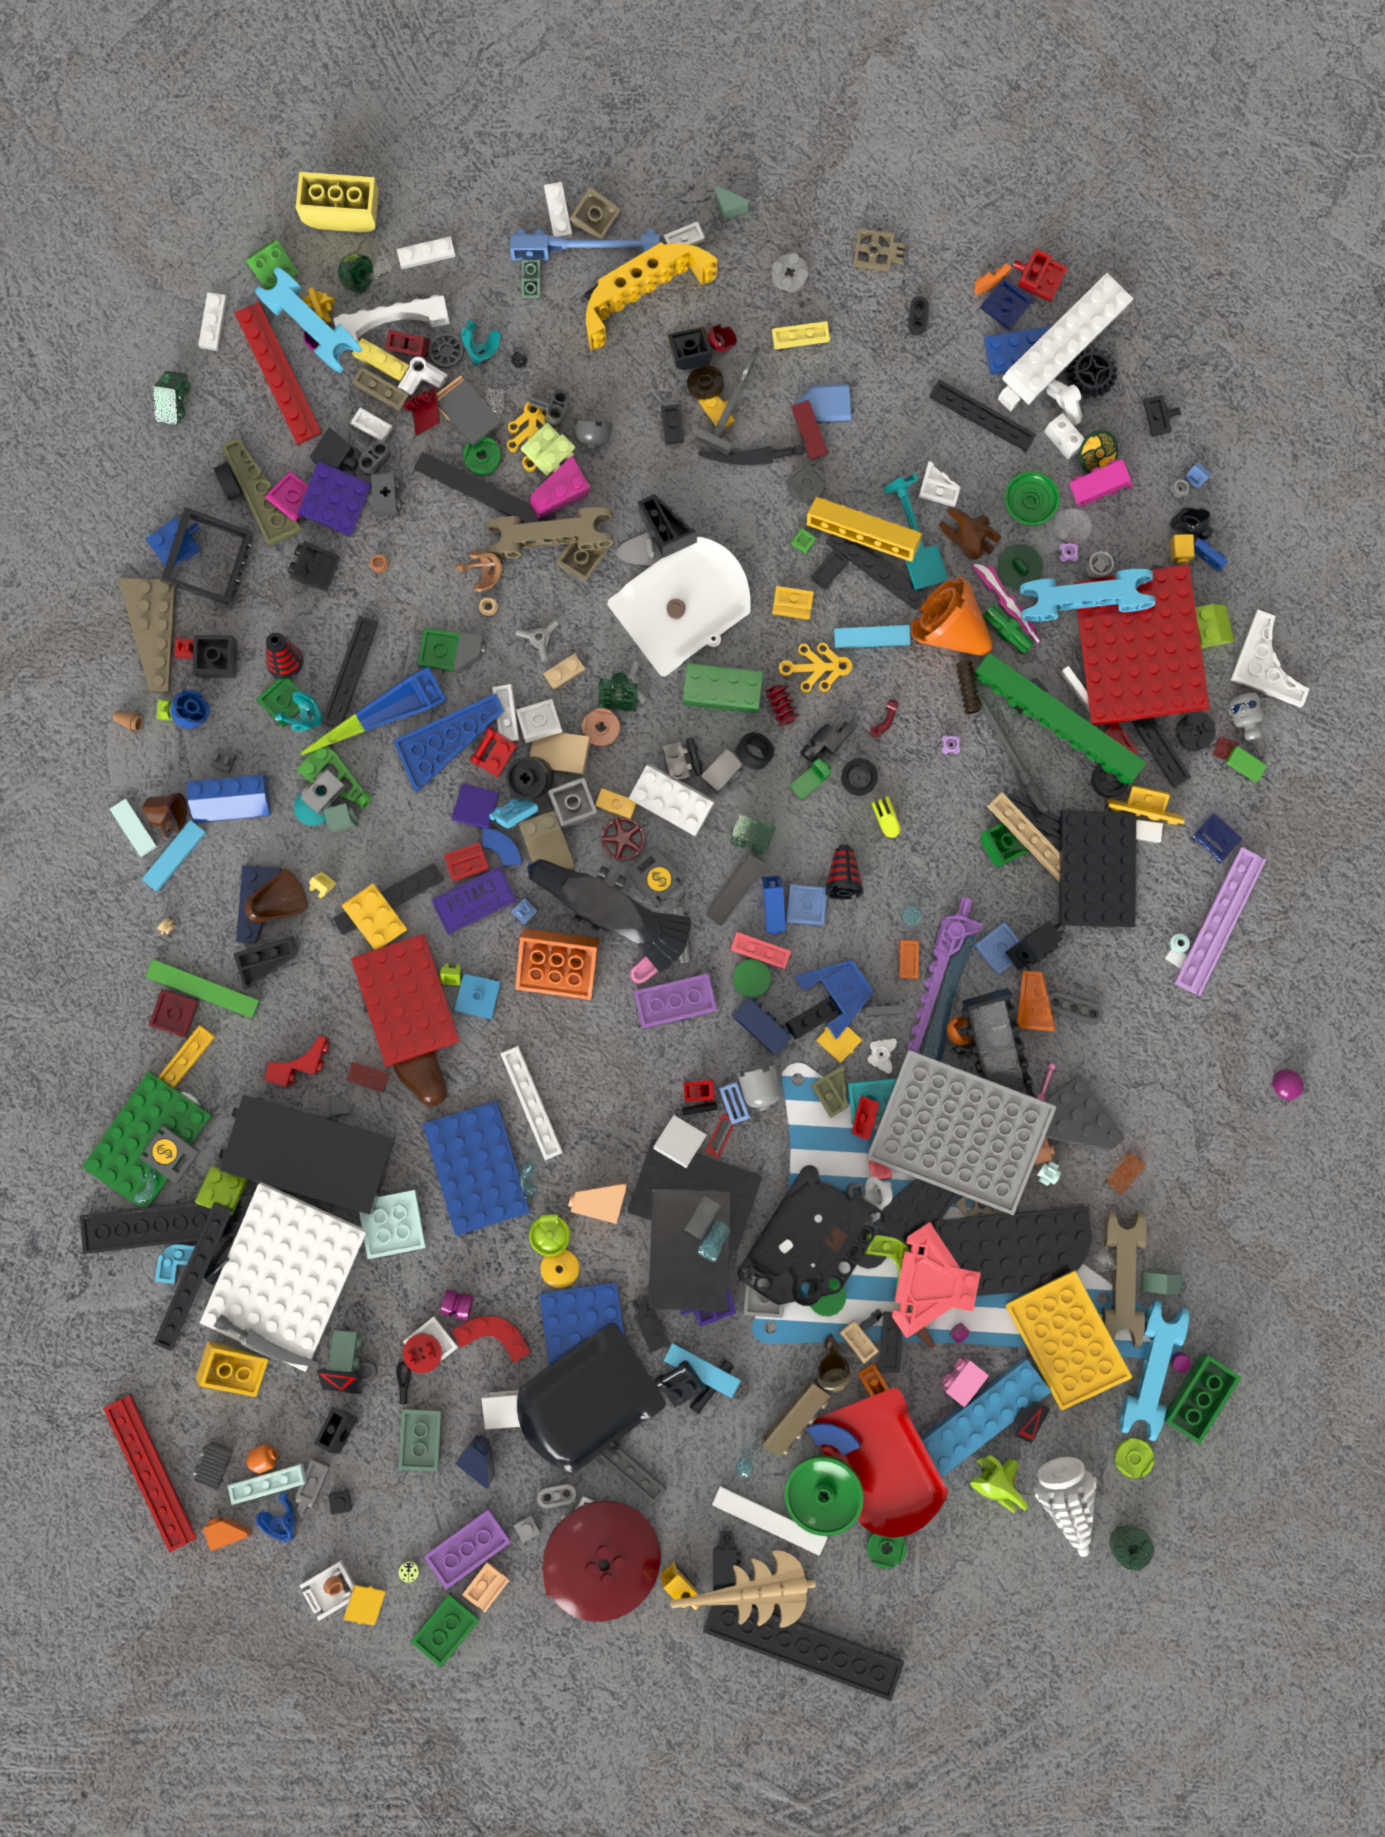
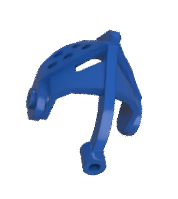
M281 1492L278 1498L280 1502H283L287 1510L282 1517H276L264 1511L259 1512L256 1516V1524L264 1533L283 1542L295 1538L294 1522L296 1517L293 1515L292 1504L287 1499L289 1494L286 1492Z

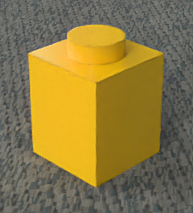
M1193 534L1174 535L1170 539L1171 562H1177L1179 565L1188 564L1195 557Z

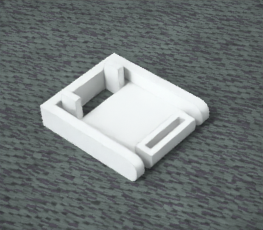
M341 1559L304 1581L299 1586L301 1589L308 1585L310 1586L303 1594L314 1614L321 1609L324 1611L317 1616V1619L321 1620L349 1603L355 1582ZM342 1573L350 1589L345 1591L343 1587L342 1591L334 1596L325 1593L323 1586L326 1580Z

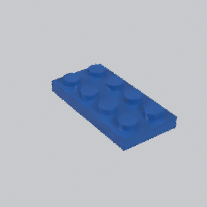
M1052 326L985 336L984 343L990 375L1007 372Z

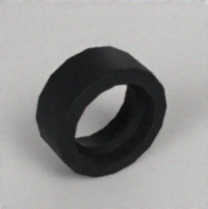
M228 462L213 468L218 482L229 501L243 495L238 480Z
M750 732L744 735L737 744L736 754L745 766L750 769L759 770L767 766L773 758L774 747L764 735ZM747 744L757 747L762 752L763 758L753 755L747 748Z
M862 758L853 759L848 762L841 775L842 785L845 790L856 796L866 795L871 792L878 780V772L874 764ZM862 766L870 772L871 779L866 787L856 788L849 782L848 775L854 767Z
M1101 764L1093 771L1091 777L1092 786L1100 796L1106 798L1116 797L1122 794L1129 785L1128 783L1124 784L1121 782V785L1115 790L1105 789L1100 783V774L1103 771Z

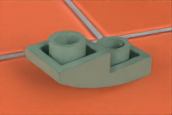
M521 260L522 298H540L541 260Z

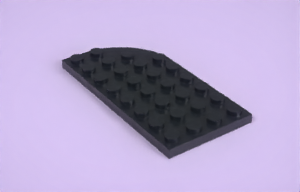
M1087 1206L1017 1212L1014 1215L1006 1213L933 1220L934 1229L959 1267L981 1273L976 1296L1032 1291L1071 1271L1076 1270L1077 1272L1086 1259L1091 1243L1089 1207Z

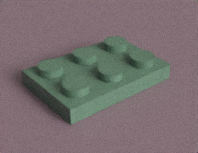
M402 1409L398 1470H439L442 1410Z

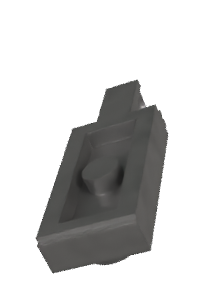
M314 1458L311 1459L305 1473L307 1484L300 1485L296 1494L297 1498L295 1501L299 1505L295 1514L303 1516L308 1507H313L330 1469V1465Z

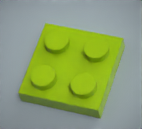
M211 1166L195 1202L208 1208H212L213 1203L218 1202L232 1208L231 1215H233L248 1179L222 1172L219 1168Z

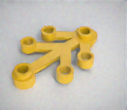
M527 402L524 406V413L508 424L509 432L517 434L520 426L529 419V426L514 439L507 442V448L510 452H516L519 445L526 438L528 440L531 439L539 431L536 427L537 420L543 426L545 425V416L542 414L543 409L532 406ZM532 408L537 409L535 413L530 412ZM516 425L517 429L511 430V426ZM514 443L516 447L510 448V444ZM525 456L522 461L524 469L528 472L535 471L537 466L534 464L533 467H528L527 464L532 461L528 456Z
M820 643L817 647L818 654L825 655L833 662L825 663L810 650L807 644H801L798 648V653L801 656H806L814 664L793 665L791 661L784 660L779 665V673L784 677H788L792 673L814 672L800 686V690L803 693H809L812 685L825 671H833L826 680H822L819 684L820 691L828 692L831 684L840 675L845 676L851 672L852 662L847 657H838L829 649L826 643ZM821 646H824L826 648V651L821 652L819 648ZM802 647L807 648V652L802 653L800 649ZM840 664H845V665H846V669H844V670L840 669V668H839V665H840ZM783 667H788L790 671L784 672ZM823 683L828 684V688L823 689L821 685ZM808 684L810 688L804 690L802 686Z

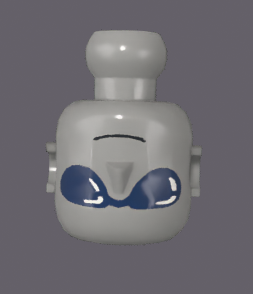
M1246 693L1232 698L1229 702L1230 710H1228L1231 716L1230 720L1234 722L1236 727L1245 729L1244 737L1247 741L1261 738L1262 730L1258 727V723L1264 718L1263 711L1265 706L1263 700H1260L1256 693Z

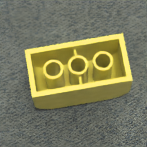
M299 172L296 210L304 224L316 229L371 232L376 227L379 189L375 177Z

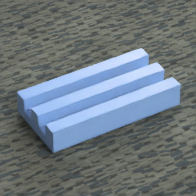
M735 1082L719 1088L732 1125L749 1119L750 1116L738 1083ZM732 1087H735L745 1114L743 1117H741L731 1089ZM724 1090L729 1092L738 1119L734 1120Z

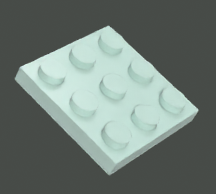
M416 1190L378 1197L373 1214L369 1215L359 1212L362 1229L367 1230L364 1238L367 1259L426 1248Z

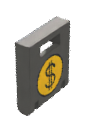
M655 846L627 871L629 876L657 906L660 902L655 897L659 896L663 901L680 886L675 880L676 878L682 883L685 881L683 876ZM650 856L655 862L641 874L637 867Z
M162 1124L160 1129L165 1133L163 1134L158 1130L144 1149L149 1155L141 1153L139 1157L173 1183L177 1184L201 1151L168 1126ZM183 1154H185L189 1159L181 1170L174 1168Z

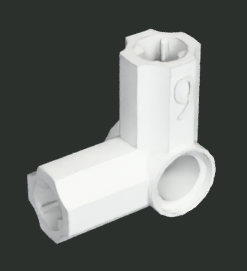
M415 357L411 360L410 367L398 388L413 397L421 381L424 380L440 390L444 386L448 375L427 363L423 358ZM421 364L424 366L421 371H415L417 365Z
M1054 379L1046 388L1047 394L1057 400L1063 410V414L1073 425L1079 424L1083 418L1079 405V400L1081 399L1079 389L1075 385L1068 387Z

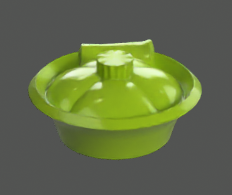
M559 1214L541 1215L530 1228L529 1240L533 1249L539 1254L555 1256L563 1252L568 1246L570 1230L566 1222L559 1217Z

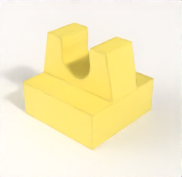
M321 871L312 877L309 882L311 884L309 889L311 891L318 889L320 891L318 897L323 898L334 888L336 882Z

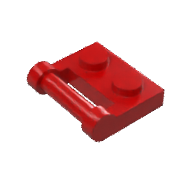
M488 727L485 731L484 739L469 760L498 778L518 744L495 729ZM492 738H495L497 742L485 761L481 757Z

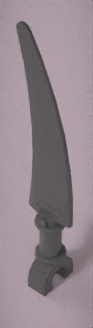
M222 1314L214 1324V1327L217 1329L229 1331L240 1337V1340L243 1339L242 1345L262 1355L291 1364L304 1366L319 1365L317 1361L294 1354L275 1345L252 1329H249L248 1332H246V1329L242 1330L232 1324L233 1322H230Z

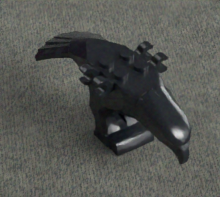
M538 859L528 865L527 870L531 881L554 895L558 900H561L566 907L576 912L570 923L571 926L578 929L582 920H585L592 924L587 934L593 938L602 929L634 941L659 973L668 969L684 952L691 928L690 917L653 912L621 892L627 878L619 875L614 887H611L604 883L610 870L603 865L596 878L586 873L564 868L544 859Z

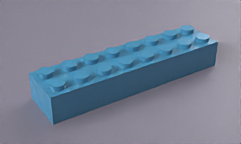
M1022 1357L978 1391L965 1407L960 1405L920 1436L940 1477H943L1015 1421L1014 1419L1021 1407L1029 1409L1032 1402H1039L1051 1393V1390L1026 1358Z

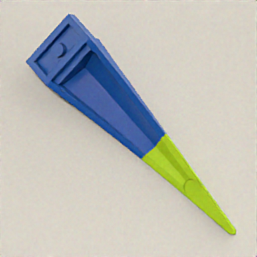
M426 666L405 677L305 748L300 754H307L370 729L429 710L446 701L429 667Z

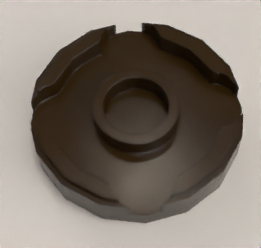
M702 366L699 370L698 368L693 370L687 378L688 391L697 399L705 400L717 396L724 387V378L721 371L712 366Z

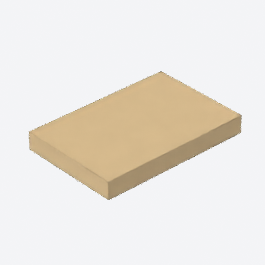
M558 733L532 742L530 757L543 758L550 764L553 771L584 775L591 738L589 736Z

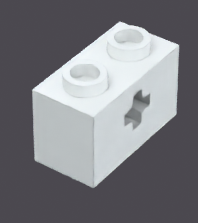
M1063 413L1050 422L1044 431L1067 460L1079 452L1084 437Z

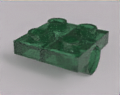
M621 672L613 674L611 680L600 678L599 707L636 712L638 683L628 682L627 675Z

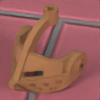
M480 550L470 552V557L472 559L480 558L481 562L457 564L456 569L461 572H465L473 567H482L481 580L474 583V591L479 592L492 588L498 582L503 567V562L497 556ZM492 566H495L492 574L489 575Z

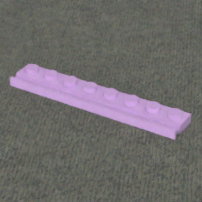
M1243 847L1239 848L1173 984L1197 996L1201 995L1267 859L1261 858L1259 855Z

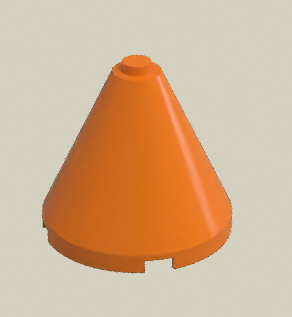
M957 576V581L952 579L945 581L930 594L919 608L923 613L919 620L914 618L911 625V636L919 643L978 656L989 654L993 648V641L970 583L960 576Z

